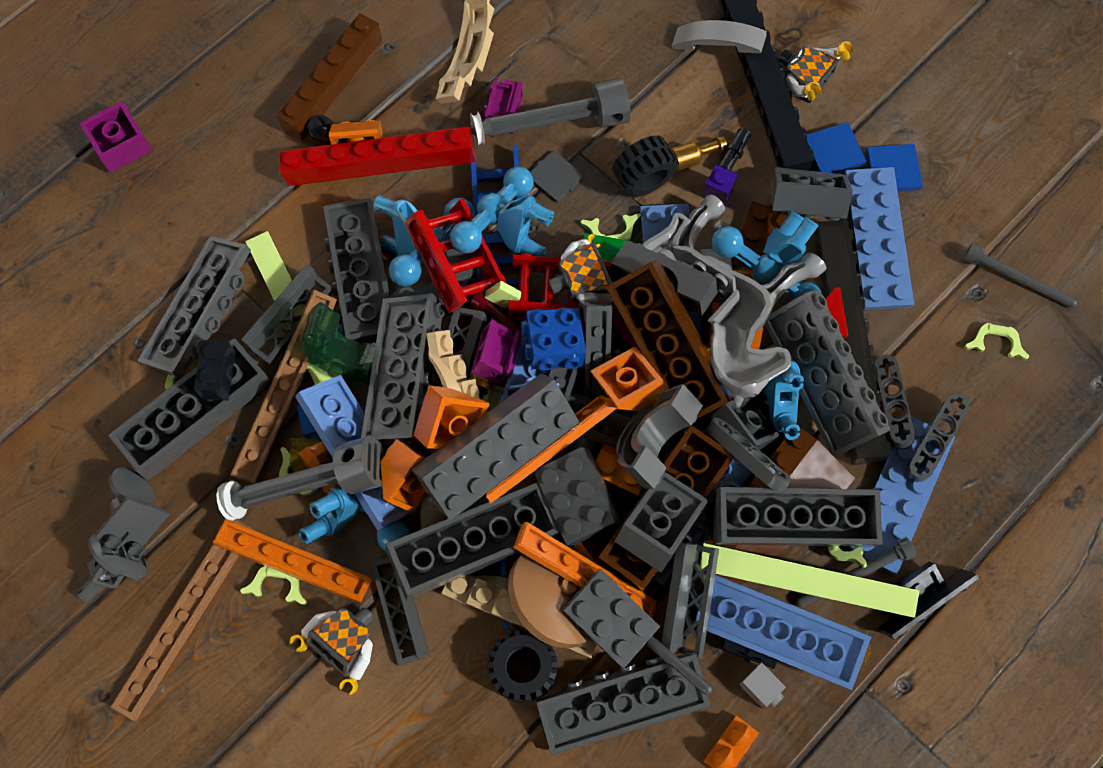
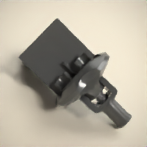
M116 468L110 475L109 485L116 497L109 504L111 516L88 540L89 550L94 557L87 564L90 578L77 591V596L86 603L92 602L103 587L116 588L123 577L133 581H139L146 577L149 567L143 555L146 551L143 546L170 515L169 511L154 507L156 494L153 487L138 472L130 468Z

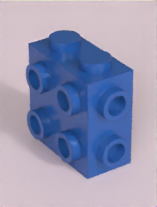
M564 307L557 310L535 309L527 311L525 321L521 322V335L526 337L527 344L524 346L525 359L530 360L531 370L540 369L547 371L552 368L575 369L583 366L587 352L578 308L569 309Z

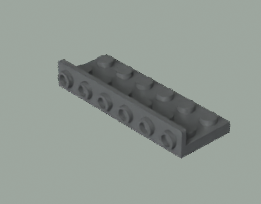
M818 290L801 295L769 315L765 326L776 347L787 349L790 352L791 361L796 362L799 366L800 375L804 378V381H802L804 385L799 390V393L833 457L890 431L886 415L881 412L874 392L868 387L861 367L856 364L849 344L844 340L839 331L838 322L832 317L827 308L826 299Z
M433 293L383 299L361 438L372 436L381 444L394 443L397 439L401 442H414L418 446H424L413 434L428 385H435V368L429 360V346L426 333L441 331L442 317L445 313L443 303Z

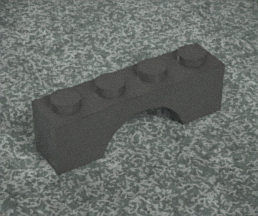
M628 240L624 243L611 262L615 278L621 279L647 263L658 259L670 282L677 287V294L684 308L701 316L704 314L717 294L715 277L706 271L701 272L691 268L685 262L672 260L661 252L651 251L640 243L635 244Z

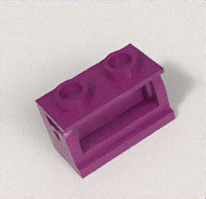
M495 77L494 84L488 88L487 99H489L488 105L483 107L482 119L486 120L488 116L493 118L518 113L524 95L523 82L501 80L500 84H498V77Z
M492 319L482 331L471 373L500 385L514 371L515 363L512 361L520 348V342H518L520 331H517L512 336L513 331L496 323L497 321Z

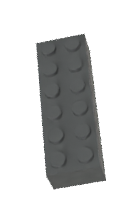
M235 338L229 341L236 351L229 401L205 400L194 390L197 373L196 367L108 435L138 474L149 481L271 385V381Z
M539 374L411 470L437 509L449 520H452L580 422L556 381L544 374Z
M537 482L500 497L493 503L488 502L463 512L452 520L446 519L387 543L385 550L406 601L521 553L513 547L521 525L525 522L556 538L560 530L539 483Z
M719 487L712 491L714 545L857 547L883 545L880 490L786 488L784 492H777L771 488Z

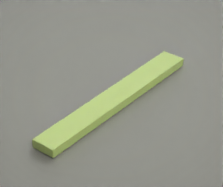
M267 231L245 242L251 249L250 252L275 301L292 282V279ZM299 304L293 309L294 316L303 314L306 308L304 304ZM291 322L285 323L288 330L290 331ZM320 339L307 368L315 385L339 376L322 339Z
M703 543V546L719 549L716 574L915 618L919 590ZM701 551L699 564L703 569L708 565L710 553Z

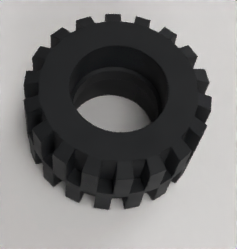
M659 135L643 138L625 149L615 160L612 170L629 197H639L657 190L668 182L676 173L679 161L665 139Z
M515 630L512 634H505L503 639L498 640L494 644L495 647L489 655V676L493 685L502 696L514 702H533L547 694V691L554 684L557 676L556 653L551 645L542 642L528 630L526 632ZM521 650L530 651L535 654L540 665L537 676L527 683L514 681L507 672L508 659L515 652Z

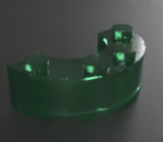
M322 302L316 304L309 313L301 338V348L308 358V362L326 371L332 378L341 375L343 379L364 382L369 385L376 343H359L342 336L337 331L341 315Z

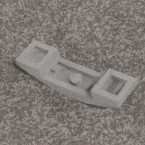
M721 20L697 21L677 28L672 49L694 50L696 45L737 46L738 52L761 53L767 33L760 28L738 22Z

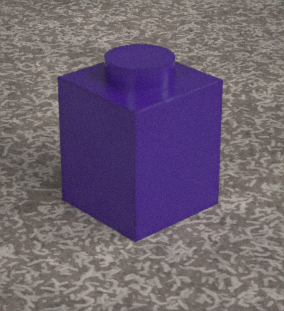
M715 165L705 184L702 198H705L707 195H714L725 206L734 189L738 174Z

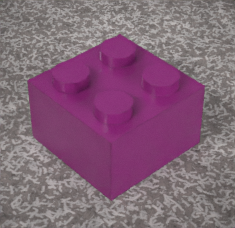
M123 101L79 123L110 173L153 151Z

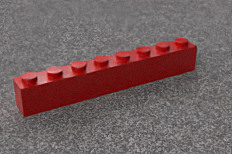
M470 127L286 150L280 151V174L288 186L474 163L476 162L475 144Z

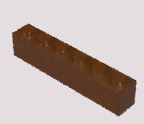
M361 13L357 15L278 113L277 117L285 132L301 141L309 133L307 128L309 120L315 115H323L382 41L379 23Z

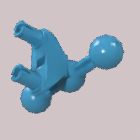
M517 166L506 172L503 178L504 187L497 194L490 193L480 199L477 205L478 214L472 221H463L456 224L450 233L452 246L458 252L468 254L479 248L482 242L481 232L489 224H497L496 230L499 231L509 250L516 254L522 252L532 256L544 257L547 248L529 239L530 221L532 218L548 227L554 218L555 212L536 203L533 196L527 195L534 186L533 176L526 168Z
M379 195L374 201V210L388 214L393 218L395 238L385 234L380 240L382 250L397 254V257L390 263L389 275L392 281L399 286L409 287L419 280L421 276L420 265L423 261L404 223L417 209L406 200L394 201ZM463 198L450 200L445 206L444 215L450 214V209ZM464 198V200H465L467 206L470 208V210H471V212H472V216H473V218H474L475 210H474V208H473L471 202H469L468 200H466V199ZM453 223L432 229L439 242L448 240V235L456 224Z
M791 211L781 227L774 229L769 235L763 250L766 253L765 255L760 256L745 246L742 234L732 226L722 227L714 233L712 248L722 258L736 257L752 269L753 279L760 285H765L776 278L783 266L794 263L804 254L807 247L805 244L818 228V225L809 218H803L796 212ZM811 282L797 283L786 291L791 296V301L815 290H818L822 295L820 288Z
M791 361L788 370L771 379L761 390L767 396L772 425L777 431L783 432L789 440H795L800 435V427L796 422L799 390L804 385L802 382L804 378L800 375V368L794 361Z
M338 484L330 489L327 496L311 503L310 511L317 521L300 529L299 537L304 544H308L323 535L332 536L342 530L353 518L357 517L359 512L366 511L355 494L345 492ZM399 520L377 531L379 546L385 550L387 543L409 535V528Z

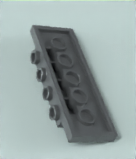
M368 197L323 206L328 237L324 238L327 252H331L332 259H328L331 274L335 273L336 281H332L334 295L339 296L340 303L336 304L338 318L343 319L347 343L377 338L383 299L390 298V292L372 198Z
M214 236L209 237L137 362L145 367L179 377L189 358L198 359L202 340H209L211 334L218 331L220 327L219 320L224 311H228L231 308L233 295L236 290H240L243 287L245 275L240 271V268L251 251L246 244Z
M695 652L677 656L703 678ZM652 654L645 658V663L635 665L634 662H629L624 669L619 666V670L609 673L608 670H600L592 674V679L582 681V678L568 680L566 687L561 688V692L538 698L536 703L552 756L710 707L708 695L698 690L660 656Z

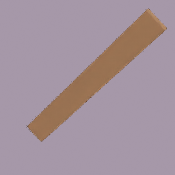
M313 290L232 469L231 476L251 484L257 483L335 308L337 299Z
M233 520V521H232V522H235V523H237V524H239V525H242V526H244V527H247V528H249V529H252V528H250L249 526H247V525L241 523V522L238 521V520ZM214 544L212 545L110 706L112 709L133 721L138 719L239 555L217 547Z

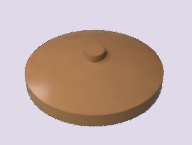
M567 546V547L571 548L572 550L576 551L575 548H573V547H571V546ZM522 553L515 560L510 570L508 592L513 610L523 626L533 636L554 647L574 648L591 640L562 611L581 588Z

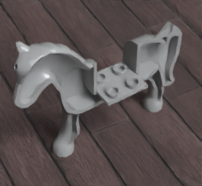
M707 195L701 205L691 211L689 218L681 213H675L666 229L651 237L642 245L656 253L661 252L677 262H685L691 268L698 271H706L716 278V296L724 301V303L708 320L713 332L710 337V364L717 380L723 383L726 389L733 394L735 407L739 408L745 398L757 396L771 379L788 370L791 365V355L787 349L781 347L764 350L751 348L755 333L764 326L774 304L789 288L807 278H817L827 268L819 256L807 253L800 262L783 266L780 273L770 283L760 285L741 273L724 268L711 261L696 250V240L708 220L719 218L724 213L725 206L716 196ZM671 283L677 293V287L673 283Z

